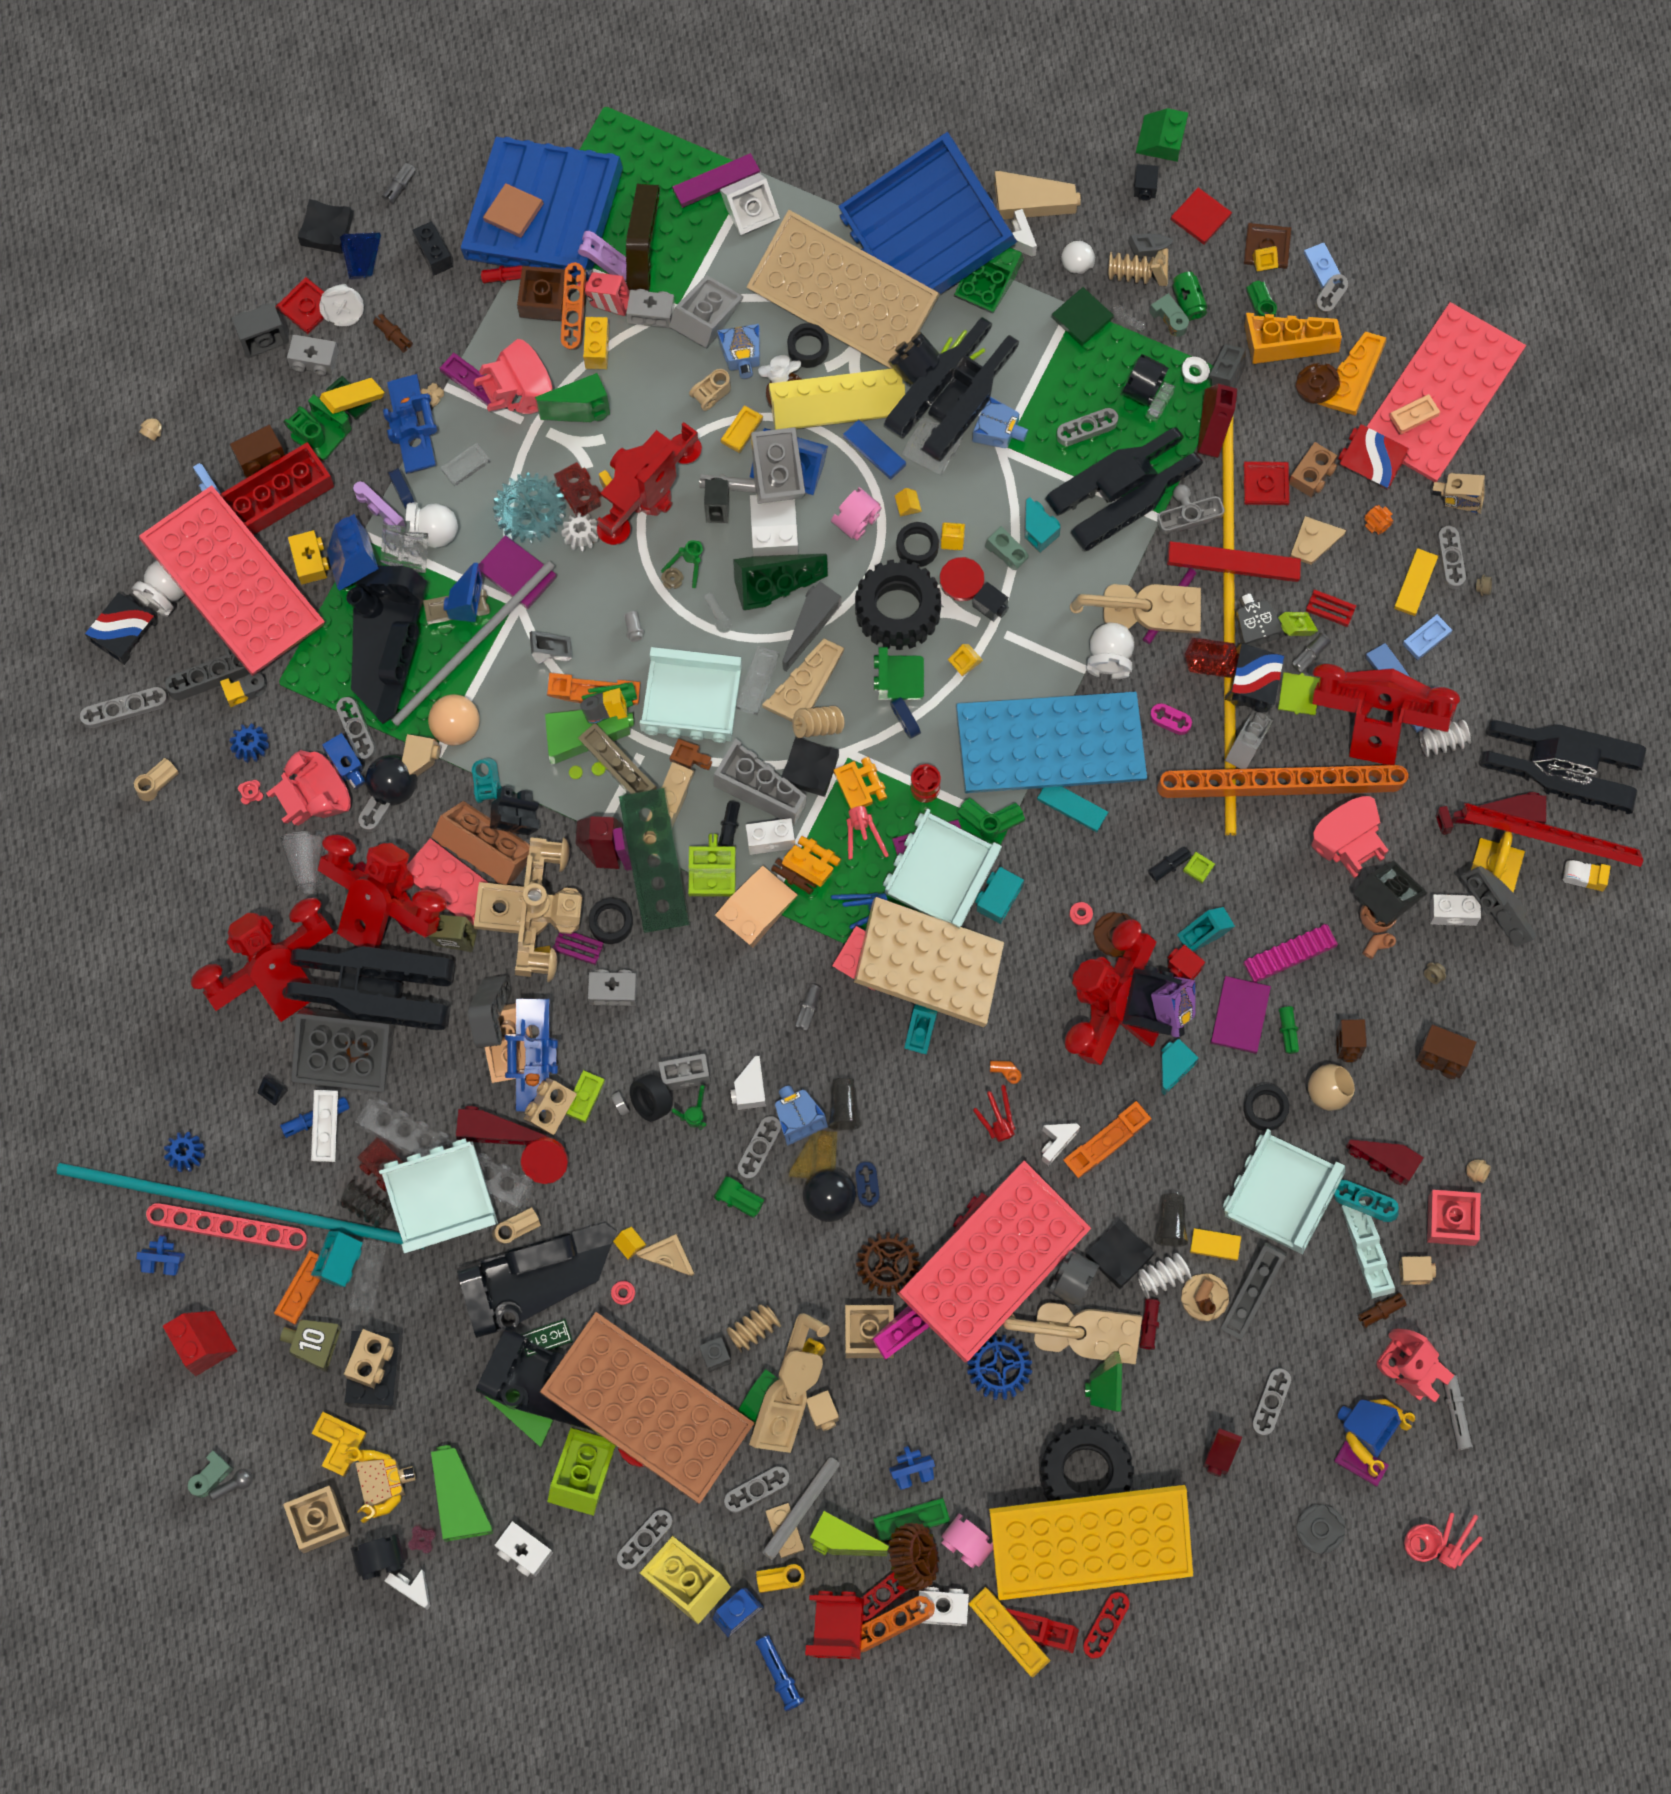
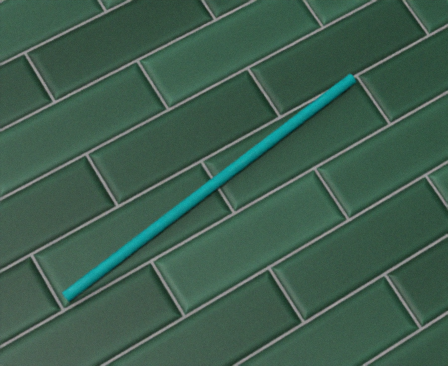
M59 1163L57 1166L58 1175L339 1231L385 1242L403 1244L400 1232L64 1163Z

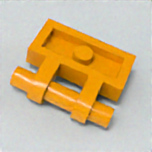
M869 757L861 760L863 767L860 769L857 768L854 761L833 770L850 809L873 804L870 796L873 794L877 795L879 801L887 798L884 791L886 789L883 782H880L876 773L878 770L875 764H872ZM868 776L872 785L866 787L862 777Z
M801 836L798 844L804 848L802 849L794 845L783 858L782 864L821 887L831 876L834 869L828 864L831 863L837 867L841 862V858L834 855L835 852L832 850H826L817 845V841L812 838L809 840ZM813 852L814 854L821 857V860L813 856L811 853Z

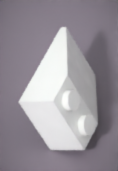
M750 495L753 556L798 555L795 499L758 504L757 496Z

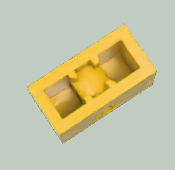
M586 317L583 355L585 369H607L609 347L608 317Z
M314 530L288 537L301 585L327 578L326 571L330 569L327 558H322L320 551L324 550L321 537L317 538Z

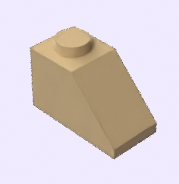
M407 734L402 762L407 766L409 775L416 774L419 776L434 765L435 759H438L440 755L439 742L431 738Z

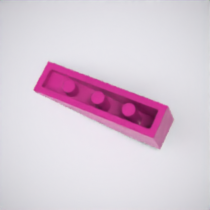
M908 1305L872 1340L883 1358L887 1359L929 1328V1326Z

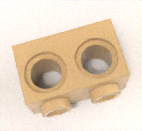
M546 1078L538 1086L537 1096L534 1101L530 1102L526 1107L524 1120L554 1135L577 1094L560 1083ZM556 1089L558 1096L552 1101L550 1095ZM542 1110H545L546 1118L540 1122L539 1114Z
M363 1329L344 1372L346 1378L374 1388L376 1383L380 1384L385 1372L382 1369L384 1363L391 1359L394 1351L391 1340ZM380 1343L381 1350L378 1353L372 1354L369 1352L372 1344ZM366 1365L371 1366L372 1371L368 1376L363 1377L360 1375L362 1367Z

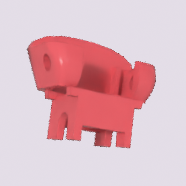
M521 339L515 340L501 351L496 362L482 365L479 372L481 375H487L476 378L473 382L475 387L482 385L491 401L487 406L488 412L508 407L509 411L516 409L517 412L522 414L536 413L538 409L535 397L552 390L550 377L542 361L533 348ZM516 394L517 396H522L519 403L512 404Z
M300 750L293 754L285 765V772L281 775L283 780L266 793L268 797L276 795L285 809L287 815L282 818V821L287 824L292 821L297 826L312 816L327 818L348 812L351 807L350 796L343 779L331 761L318 752ZM292 774H297L295 780H290L289 777Z
M1362 796L1348 801L1325 816L1316 826L1313 833L1312 848L1329 861L1334 860L1337 863L1341 860L1353 878H1356L1359 875L1358 872L1362 870L1361 864L1375 855L1379 861H1382L1389 851L1376 834L1381 822L1375 799L1370 796Z
M1407 1329L1391 1330L1389 1338L1392 1341L1377 1360L1378 1369L1389 1378H1397L1395 1382L1404 1387L1419 1401L1425 1396L1432 1402H1436L1440 1395L1432 1388L1431 1383L1433 1384L1437 1378L1445 1385H1448L1454 1375L1437 1359L1439 1353L1426 1337ZM1401 1351L1406 1354L1404 1358L1399 1355ZM1390 1358H1394L1396 1361L1393 1367L1389 1365ZM1402 1374L1404 1378L1401 1379L1398 1376Z

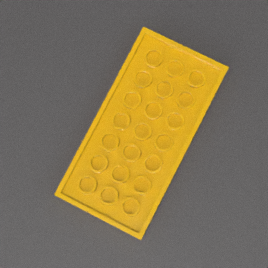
M1185 1485L989 1509L998 1600L1193 1577L1187 1489Z

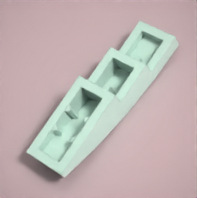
M1365 1200L1359 1201L1361 1205L1367 1206ZM1342 1205L1355 1253L1371 1298L1395 1293V1286L1387 1269V1260L1380 1246V1237L1372 1217Z

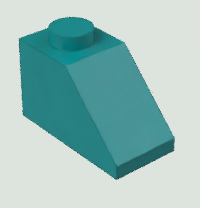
M1221 907L1206 911L1178 933L1177 936L1183 945L1194 952L1221 938L1233 929L1235 925L1225 908Z
M915 1004L904 1049L927 1055L938 1011Z
M1180 1039L1174 1043L1170 1041L1161 1050L1163 1053L1161 1057V1092L1164 1095L1197 1064L1199 1059Z

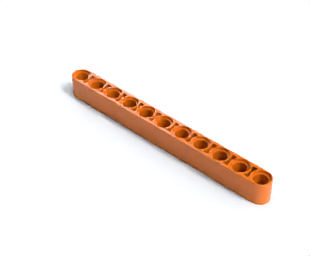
M1399 765L1167 771L1160 777L1157 791L1165 798L1396 792L1402 789L1406 783L1408 772ZM1368 776H1374L1378 782L1370 781ZM1391 776L1399 777L1401 782H1395ZM1323 777H1328V778H1330L1333 783H1332V784L1326 783V782L1323 780ZM1346 777H1352L1355 783L1348 782ZM1300 778L1308 779L1310 784L1302 783ZM1255 779L1263 780L1265 785H1258ZM1278 779H1285L1287 781V785L1280 784L1278 782ZM1215 780L1219 783V786H1212L1209 781ZM1232 780H1239L1242 786L1234 785ZM1170 781L1174 787L1168 788L1164 785V782ZM1186 781H1193L1197 786L1190 787Z

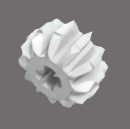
M579 512L577 518L570 515V522H564V529L561 531L562 536L565 537V544H571L573 550L579 546L582 552L585 549L584 546L592 549V542H598L599 540L596 519H591L589 514L582 517Z

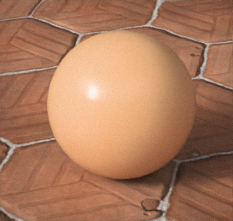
M456 694L446 695L438 699L431 707L428 716V724L433 736L438 741L451 746L461 745L471 740L475 736L480 722L478 710L472 701Z

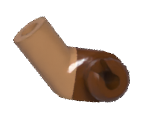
M1203 1279L1195 1295V1302L1202 1314L1210 1315L1216 1310L1215 1304L1212 1303L1209 1297L1214 1283Z

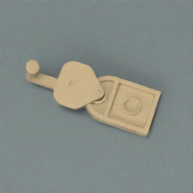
M1113 584L1106 588L1104 596L1080 594L1070 604V610L1076 614L1083 610V606L1104 607L1105 624L1109 622L1118 623L1128 629L1138 621L1143 627L1155 631L1199 633L1201 631V588L1154 584L1146 586L1137 594L1128 585Z
M1048 1302L1041 1305L1038 1309L1036 1322L1015 1319L1012 1313L1005 1320L1003 1326L1007 1330L1035 1333V1344L1041 1350L1060 1352L1070 1345L1078 1355L1099 1360H1106L1114 1352H1119L1122 1363L1136 1364L1142 1316L1097 1309H1085L1073 1315L1065 1304Z
M803 1313L797 1317L780 1368L779 1380L773 1383L765 1394L749 1443L754 1448L791 1453L806 1406V1391L818 1381L823 1365L822 1358L819 1355L802 1352L808 1330L811 1328L816 1331L818 1337L826 1336L830 1330L828 1325H824L821 1321Z

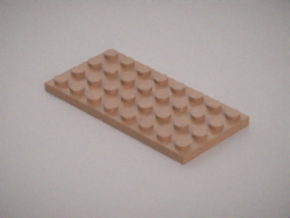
M597 1312L592 1316L539 1392L698 1504L701 1503L754 1425L753 1421Z

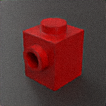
M1185 945L1180 950L1175 948L1168 956L1170 960L1168 968L1170 969L1169 972L1174 973L1173 977L1194 980L1206 963Z

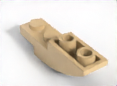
M672 762L657 801L651 808L637 842V848L658 856L688 792L686 791L695 772L694 770Z

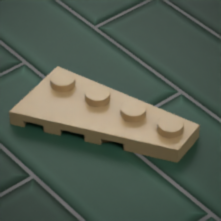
M823 639L805 658V661L790 674V677L775 690V693L762 704V708L791 722L797 710L814 708L844 653V648Z

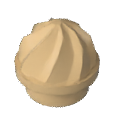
M147 419L140 425L142 428L139 432L151 440L155 441L157 437L161 436L162 427L157 419Z
M1473 1160L1466 1167L1467 1176L1475 1183L1478 1181L1484 1183L1490 1173L1491 1166L1487 1165L1484 1160Z

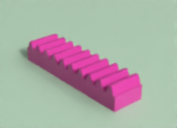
M1324 924L1320 928H1315L1311 932L1308 931L1302 936L1299 935L1295 939H1290L1288 942L1281 943L1277 947L1274 946L1270 950H1265L1262 954H1256L1253 958L1249 957L1243 964L1252 982L1257 983L1337 947L1338 944L1329 926Z

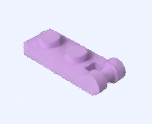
M585 231L582 237L583 244L579 246L578 253L581 256L588 257L609 274L623 276L626 281V257L595 233Z
M364 482L354 484L353 489L357 500L360 503L366 502L368 509L375 516L379 514L384 519L383 523L390 530L395 529L400 534L406 529L403 518Z

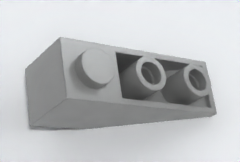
M1253 710L1225 761L1240 769H1247L1273 720L1269 719L1265 714Z

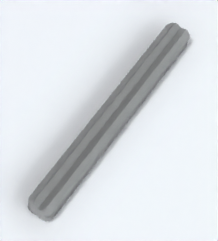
M830 1457L825 1462L763 1550V1554L767 1558L772 1560L776 1557L838 1469L840 1464L837 1460Z

